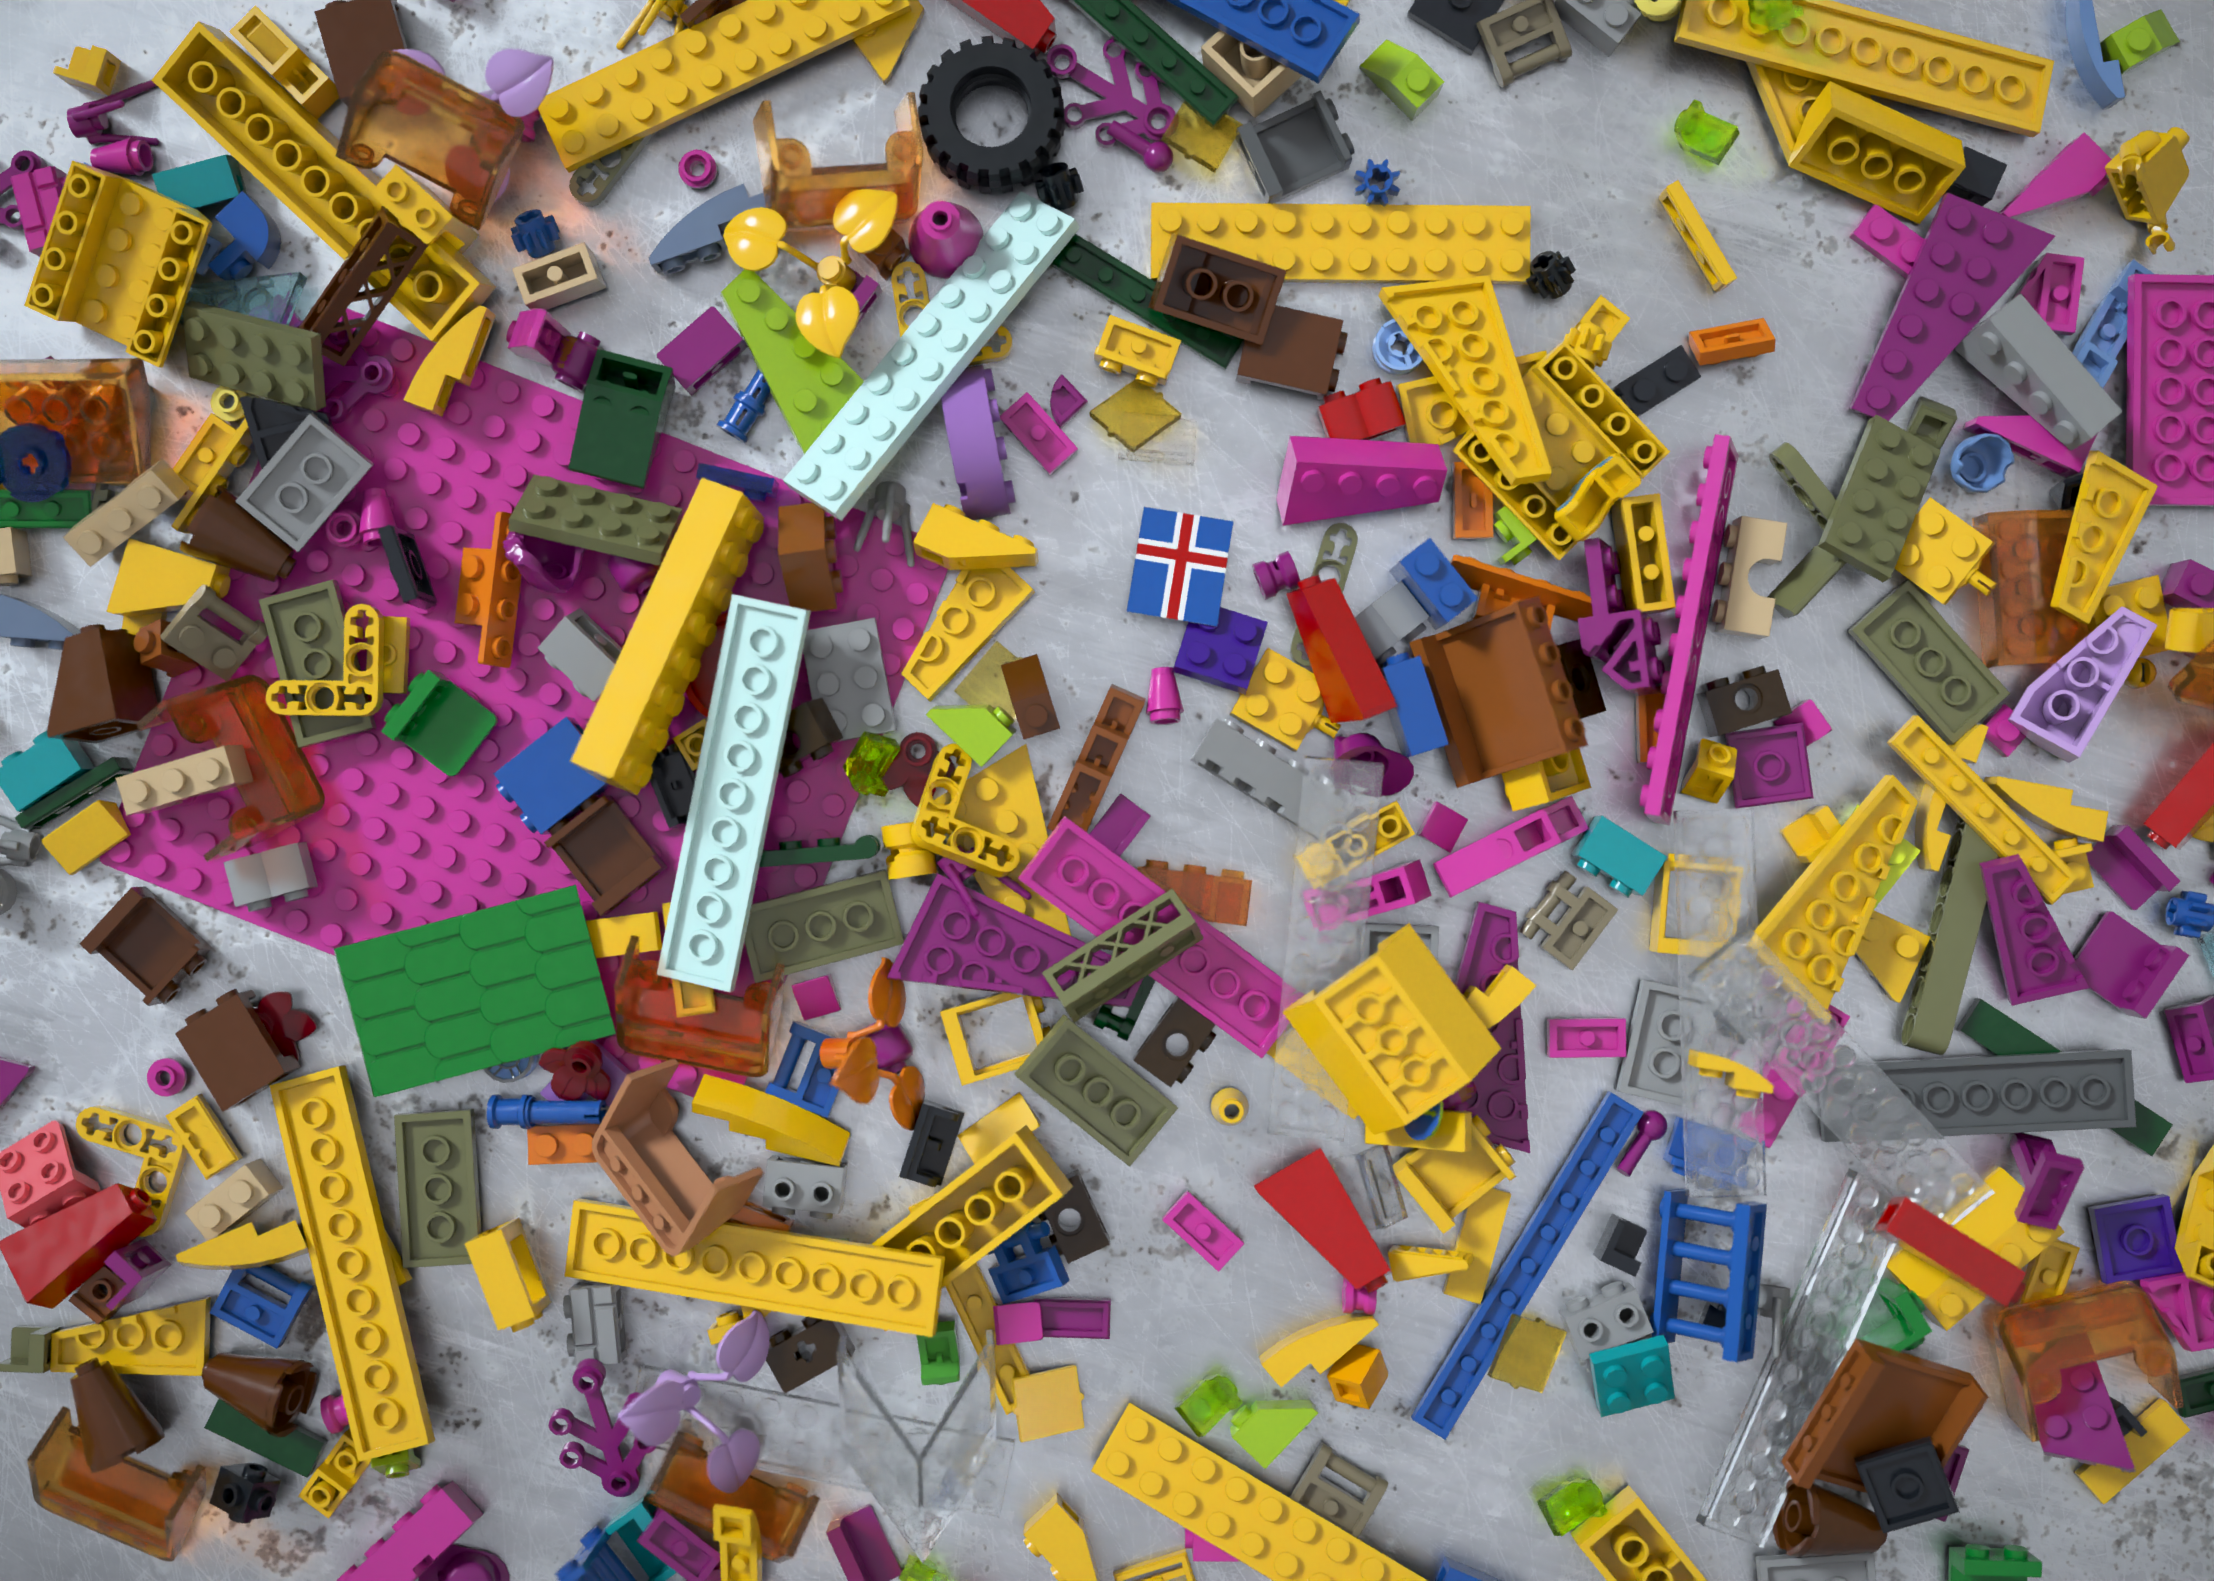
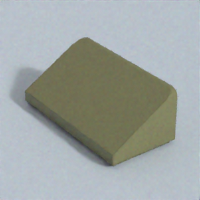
M1815 546L1768 595V598L1775 599L1774 608L1784 618L1796 616L1847 562Z

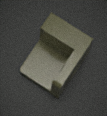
M14 1327L11 1333V1358L0 1362V1372L45 1373L49 1371L51 1362V1334L60 1330L61 1327Z

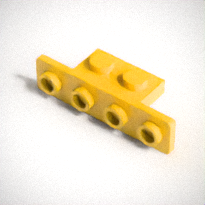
M210 413L173 467L174 472L189 487L188 490L193 493L171 525L175 530L189 534L186 530L205 499L210 494L218 497L216 490L218 485L228 488L229 480L227 479L235 467L239 468L247 461L251 453L249 447L253 440L246 418L236 429L215 414Z

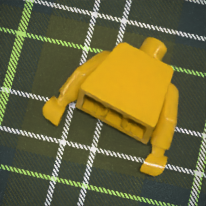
M2178 127L2170 128L2167 133L2154 132L2152 130L2140 132L2123 143L2119 153L2104 167L2125 219L2146 222L2148 233L2151 235L2147 237L2145 244L2153 255L2156 254V250L2161 244H2163L2167 252L2175 249V242L2166 232L2168 230L2166 213L2189 177V168L2182 150L2190 140L2189 135Z

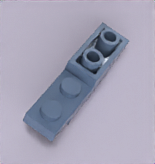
M743 183L704 202L679 221L658 243L649 256L651 266L657 273L663 272L665 275L683 270L686 267L685 263L697 259L700 262H706L719 257L721 251L727 249L723 237L724 230L736 215L748 209L763 207L776 211L784 218L788 215L787 211L795 209L786 186L783 185L750 197Z
M0 594V637L11 639L10 646L35 648V641L49 642L48 649L63 650L66 637L81 633L73 624L39 605Z

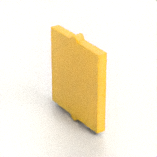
M1075 1365L1011 1378L1015 1404L1012 1407V1412L1016 1415L1020 1442L1085 1428L1081 1404L1084 1395L1079 1389L1077 1367Z

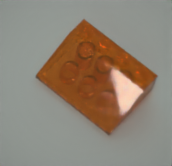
M139 358L0 360V484L131 483L151 467L150 392L143 360Z
M2074 510L1990 512L1972 518L1973 528L1995 543L1983 558L1978 570L1997 583L1996 587L1992 589L1980 581L1983 586L1992 591L1987 597L1977 590L1982 662L1988 669L2055 664L2090 634L2088 624L2079 623L2050 606Z

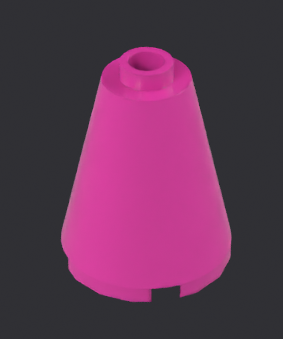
M935 201L924 208L914 219L909 231L908 244L914 261L923 271L933 277L949 279L955 270L975 253L984 235L980 222L970 210L959 204Z

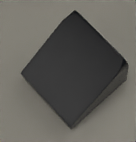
M2083 474L2064 479L2050 489L2049 493L2060 510L2076 505Z

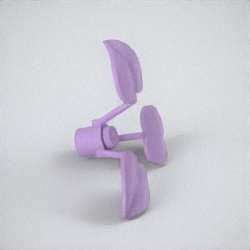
M509 48L501 50L490 58L486 67L485 78L490 89L472 96L470 94L462 95L439 91L438 89L445 81V71L434 57L425 52L414 49H398L384 54L379 61L384 90L390 102L399 111L409 115L427 113L432 109L435 97L440 100L465 102L467 104L470 118L478 123L480 127L472 138L471 147L461 144L454 146L450 150L446 160V173L452 188L465 203L481 212L490 211L508 186L510 168L506 157L500 150L491 145L479 147V142L485 132L490 129V123L501 119L505 113L512 117H522L534 112L540 106L551 84L554 65L553 58L522 49Z
M754 1310L747 1318L731 1327L721 1339L717 1348L716 1360L718 1367L724 1371L723 1373H696L691 1370L685 1376L676 1370L668 1369L659 1376L655 1386L637 1397L617 1415L618 1419L630 1429L640 1442L648 1446H657L668 1440L678 1428L680 1423L679 1411L685 1410L689 1412L722 1442L721 1445L710 1452L706 1467L711 1483L725 1493L737 1491L752 1473L760 1453L759 1440L754 1432L747 1429L736 1430L728 1439V1436L698 1411L694 1407L701 1397V1390L697 1382L727 1381L732 1375L740 1382H747L759 1372L767 1358L770 1340L768 1326L761 1312Z

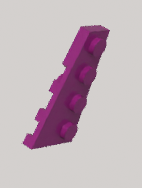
M2019 854L1979 863L2010 1004L2013 1006L2088 989L2089 986Z

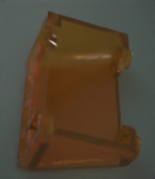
M386 51L375 59L353 87L336 157L360 169L375 168L384 158L389 159L454 193L450 204L451 212L461 222L480 230L487 220L520 144L525 125L520 117H512L505 113L498 103L405 54L396 51Z

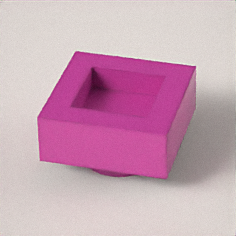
M2005 703L1999 704L1982 725L1989 727L1984 741L2000 756L2009 757L2026 736L2008 721L2013 710Z

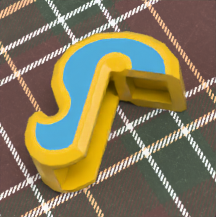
M1621 453L1612 454L1587 472L1571 488L1567 500L1555 510L1554 519L1574 541H1583L1600 527L1609 510L1619 498H1623L1641 485L1642 476Z

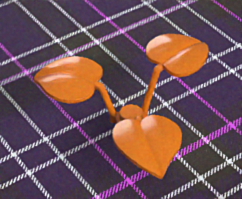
M881 957V964L872 977L868 991L869 1009L873 1018L877 1020L876 1023L859 1031H848L847 1038L824 1039L820 1047V1061L826 1069H837L830 1084L846 1093L858 1104H868L873 1100L879 1086L880 1077L891 1080L894 1083L889 1094L891 1112L901 1127L908 1131H913L925 1097V1085L921 1073L914 1066L903 1067L899 1076L896 1073L878 1069L875 1042L870 1037H863L882 1030L885 1024L890 1028L897 1027L905 1010L906 992L904 983L900 980L887 979L893 963L888 958Z

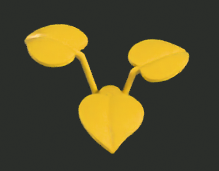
M860 189L844 196L836 206L833 216L835 229L844 235L840 240L841 257L827 256L819 263L781 241L787 231V222L779 213L769 208H752L736 215L726 226L723 237L731 258L743 269L761 271L770 267L777 259L778 248L817 272L818 279L824 285L820 287V293H809L800 299L796 309L797 326L802 335L815 348L829 356L841 358L845 345L854 332L859 319V304L856 297L850 292L855 285L856 276L854 271L848 266L852 262L848 254V243L856 252L861 254L878 248L887 238L895 221L898 210V196L892 191Z

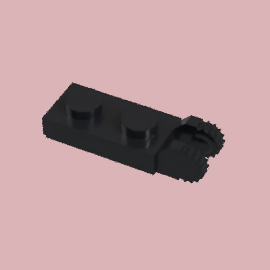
M1682 345L1616 385L1613 392L1639 417L1701 378V375Z

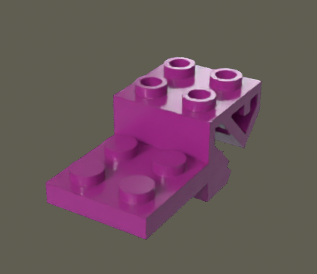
M1599 537L1585 539L1584 547L1593 616L1578 618L1582 652L1598 662H1604L1606 665L1602 668V671L1637 696L1661 693L1660 683H1662L1665 667L1663 660H1658L1656 656L1655 645H1661L1658 622H1653L1652 617L1641 609L1626 611L1624 592L1622 589H1618L1616 585L1615 575L1621 574L1618 552H1613L1612 547Z

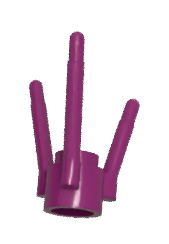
M152 80L99 100L68 108L67 122L72 134L76 138L88 137L91 145L102 142L115 143L131 137L145 140L149 145H159L160 141L157 138L103 134V130L109 126L107 112L124 107V99L145 92L157 85Z
M961 845L957 846L963 853H972L975 849L972 847L966 852ZM943 857L937 865L948 879L952 880L973 916H979L980 911L963 884L964 881L976 872V869ZM995 877L1026 900L1032 898L1031 893L1010 877Z

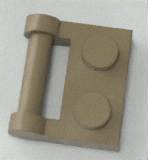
M1525 0L1476 23L1492 62L1495 78L1501 87L1512 84L1514 78L1555 59L1563 61L1572 56L1569 40L1553 0ZM1549 33L1552 40L1551 45L1508 63L1505 56L1506 52Z
M203 584L195 591L160 636L164 642L228 682L256 645L261 644L268 636L266 625L260 620L253 621L215 596L216 591ZM207 608L245 634L238 641L199 614Z
M1322 1442L1315 1450L1311 1462L1289 1498L1358 1539L1388 1487V1481L1379 1476L1375 1478L1332 1453L1333 1448ZM1326 1466L1366 1490L1367 1494L1364 1500L1361 1501L1321 1477L1320 1473Z

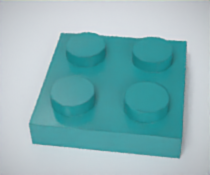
M1664 1334L1589 1353L1596 1406L1601 1417L1620 1414L1625 1411L1675 1399L1669 1345Z

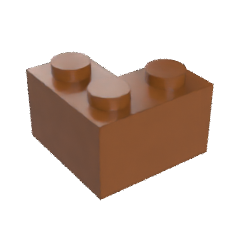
M814 503L778 507V557L790 607L811 612L837 609V593L844 591L841 570H834L833 563H837V550L834 540L837 539L834 516H827V512Z

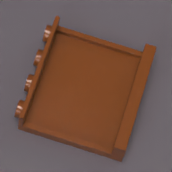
M1539 596L1513 602L1511 606L1438 634L1409 642L1413 656L1421 657L1449 743V745L1443 747L1457 788L1588 746L1585 737V727L1578 716L1572 697V688L1566 679L1560 661V652L1554 643L1548 625V616Z
M1856 1338L1781 1462L1798 1487L1810 1489L1815 1479L1867 1493L1854 1458L1930 1436L1944 1469L1975 1417L1983 1408L1988 1395L1969 1372L1907 1353L1897 1352L1893 1349Z

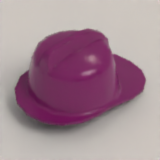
M1357 733L1348 737L1338 736L1334 740L1333 762L1329 767V778L1334 784L1377 797L1393 795L1402 791L1410 784L1414 776V766L1409 758L1401 753L1385 748L1374 735Z
M451 1545L418 1577V1581H510V1574L505 1563L497 1555L487 1551Z

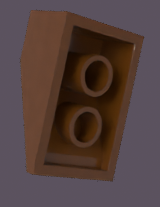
M1172 233L1148 308L1263 345L1287 270Z

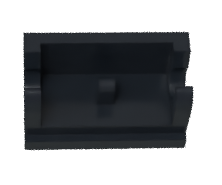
M672 744L657 752L651 765L652 775L650 782L668 827L678 828L687 824L696 774L695 771L691 770L677 745Z
M925 1099L922 1103L899 1177L931 1187L941 1186L965 1112Z

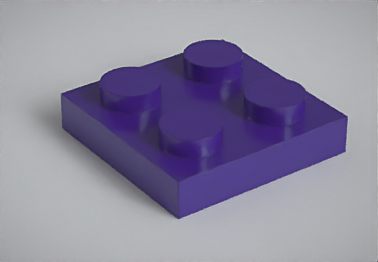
M1220 607L1217 626L1188 622L1172 672L1245 695L1268 622Z
M2160 1194L2088 1207L2102 1283L2110 1285L2183 1272L2182 1265L2174 1248L2177 1235L2169 1196Z

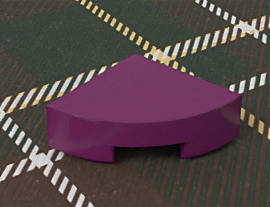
M1063 374L1058 377L1053 385L1050 397L1051 413L1060 429L1088 404V401Z

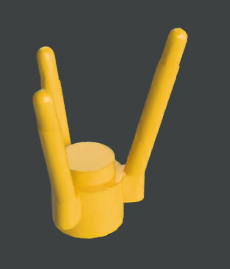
M648 0L617 43V49L622 50L637 30L640 36H644L657 16L667 21H672L673 17L676 16L674 35L683 31L684 23L680 15L689 8L684 4L686 0Z

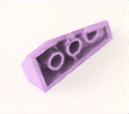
M2123 606L2120 607L2026 688L2008 721L2035 745L2070 763L2080 758L2156 629L2157 624Z

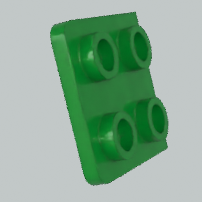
M427 670L425 674L421 672L412 680L408 687V691L411 693L402 704L397 703L387 713L384 719L387 724L381 732L393 741L406 743L446 775L456 776L496 726L498 718L493 712L442 673Z
M1885 1277L1873 1286L1893 1318L1860 1339L1893 1349L1897 1352L1903 1349L1905 1351L1915 1349L1925 1341L1924 1336L1932 1332V1329L1922 1315L1926 1308L1913 1290L1909 1292L1902 1283L1897 1285ZM1851 1345L1843 1350L1845 1354H1847Z
M1967 1544L1965 1547H1949L1948 1581H2027V1577L2042 1578V1561L2031 1554L2026 1547L2005 1545L2004 1548H1989L1980 1544Z

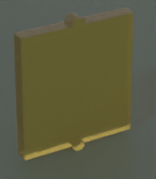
M1182 103L1161 140L1185 154L1184 157L1187 160L1193 159L1215 173L1236 137L1237 128L1243 124L1226 114L1213 129L1187 105Z
M1135 380L1090 411V417L1107 431L1108 437H1115L1132 453L1181 419L1182 414L1163 398V393H1156L1149 386Z
M996 641L954 692L970 705L990 704L994 709L1000 706L1014 718L1016 714L1001 665L1022 659V657L1017 658Z
M1512 1313L1487 1375L1490 1378L1510 1383L1514 1389L1524 1387L1543 1393L1567 1331L1546 1324L1541 1318L1533 1320Z

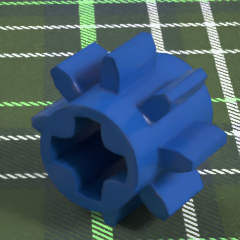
M1368 159L1366 173L1363 171H1356L1354 178L1362 182V184L1355 189L1354 195L1359 196L1362 194L1367 199L1366 206H1369L1372 202H1380V205L1387 206V195L1397 196L1400 191L1397 186L1392 184L1399 178L1400 172H1391L1387 167V159L1383 161L1382 165H1374L1373 161ZM1372 177H1375L1377 182L1384 181L1381 190H1379L1377 185H1369Z
M534 209L526 211L515 218L516 227L511 228V238L517 252L527 250L530 257L538 258L551 253L556 248L554 241L560 239L558 234L560 231L553 215L544 218L541 210Z
M2181 891L2180 898L2172 897L2169 900L2165 919L2168 925L2175 926L2174 935L2200 938L2201 931L2209 932L2214 925V905L2206 903L2207 894Z

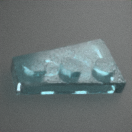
M301 272L192 284L185 304L195 301L289 326L307 278ZM182 312V314H181V316H180V319H179V322H180L182 325H184V322H183V312Z

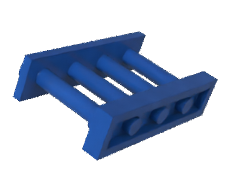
M1676 1189L1664 1191V1197L1659 1206L1662 1224L1654 1311L1649 1320L1653 1329L1652 1337L1664 1334L1667 1343L1675 1342L1677 1334L1720 1343L1723 1348L1722 1360L1738 1363L1753 1359L1767 1204L1754 1201L1736 1203V1209L1730 1212L1687 1204L1689 1190ZM1686 1219L1731 1227L1733 1243L1730 1251L1684 1242ZM1682 1258L1727 1266L1728 1270H1730L1729 1287L1722 1289L1681 1281ZM1679 1296L1724 1305L1725 1309H1727L1725 1326L1720 1328L1677 1319Z
M598 1525L579 1540L582 1543V1547L571 1560L555 1573V1576L558 1578L557 1581L637 1580L607 1544L611 1535H608L604 1529L601 1530Z

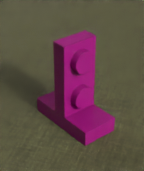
M2013 1133L2009 1145L2025 1185L2024 1192L2014 1211L2018 1222L2056 1230L2084 1170L2082 1160L2058 1154L2050 1139L2024 1133Z

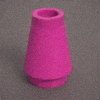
M131 137L92 149L90 161L92 167L109 173L141 176L145 171L152 169L153 153L150 145L145 140Z
M382 488L366 489L363 491L359 536L363 538L365 546L384 547L378 529L390 524L397 527L387 492Z
M1171 667L1151 669L1146 714L1150 715L1151 724L1167 725L1181 721L1180 714L1184 712L1176 678L1174 672H1172L1173 668Z

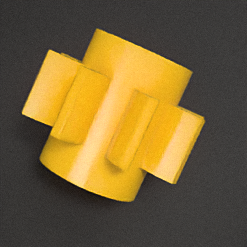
M1590 323L1580 324L1578 329L1571 328L1569 334H1566L1564 341L1574 349L1592 370H1594L1595 365L1602 367L1603 361H1607L1612 347L1611 343L1604 341L1606 332L1601 327Z

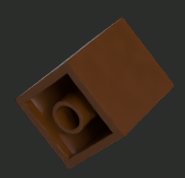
M95 624L80 628L81 633L65 638L47 726L48 738L96 744L162 725L151 667L140 664V652H137L133 646L136 635L128 634L127 629L108 630L105 629V625Z

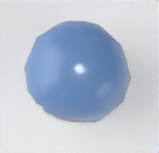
M1978 434L1963 440L1955 449L1950 464L1951 475L1955 483L1965 491L1970 493H1987L2005 482V473L2008 467L2014 463V455L2009 442L2000 435Z

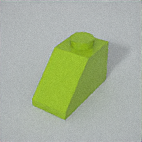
M2162 9L2144 15L2117 30L2100 42L2103 62L2119 60L2121 75L2178 44L2180 41Z
M1387 39L1359 66V69L1411 121L1439 95L1444 84L1442 78L1418 54Z
M990 704L939 705L930 709L926 714L981 767L1017 731L1012 726L1015 721L1010 714L1002 707L997 706L994 709Z
M1310 1399L1255 1401L1250 1407L1247 1405L1241 1407L1232 1417L1231 1436L1266 1469L1314 1419L1318 1411L1316 1405Z

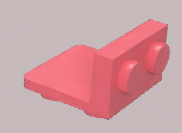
M51 1121L0 1152V1192L7 1219L24 1228L101 1191L97 1181L75 1169L64 1126L58 1121Z

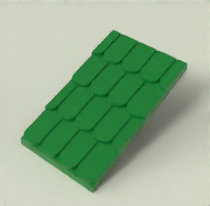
M576 885L333 949L373 1097L395 1093L538 1055L551 1048L561 1049L574 1045L578 1041H591L616 1034Z

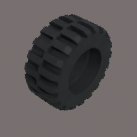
M981 36L982 44L972 46L970 39L960 42V51L953 53L951 49H948L941 55L942 63L939 67L934 64L927 72L928 82L927 84H922L919 93L918 119L928 154L934 163H938L941 172L948 179L956 178L959 186L968 190L972 185L977 186L980 193L991 194L992 188H1002V193L1012 192L1013 185L1021 182L1025 187L1034 182L1033 175L1037 172L1040 173L1044 167L1049 165L1052 156H1057L1061 147V136H1064V100L1062 99L1059 81L1057 77L1052 76L1051 66L1045 59L1038 60L1035 50L1027 45H1024L1022 49L1017 48L1014 39L1004 37L1002 44L994 43L993 36ZM990 85L1003 86L1015 91L1024 99L1028 110L1027 124L1021 134L1009 143L995 147L980 146L970 142L960 133L956 123V112L961 101L972 91Z

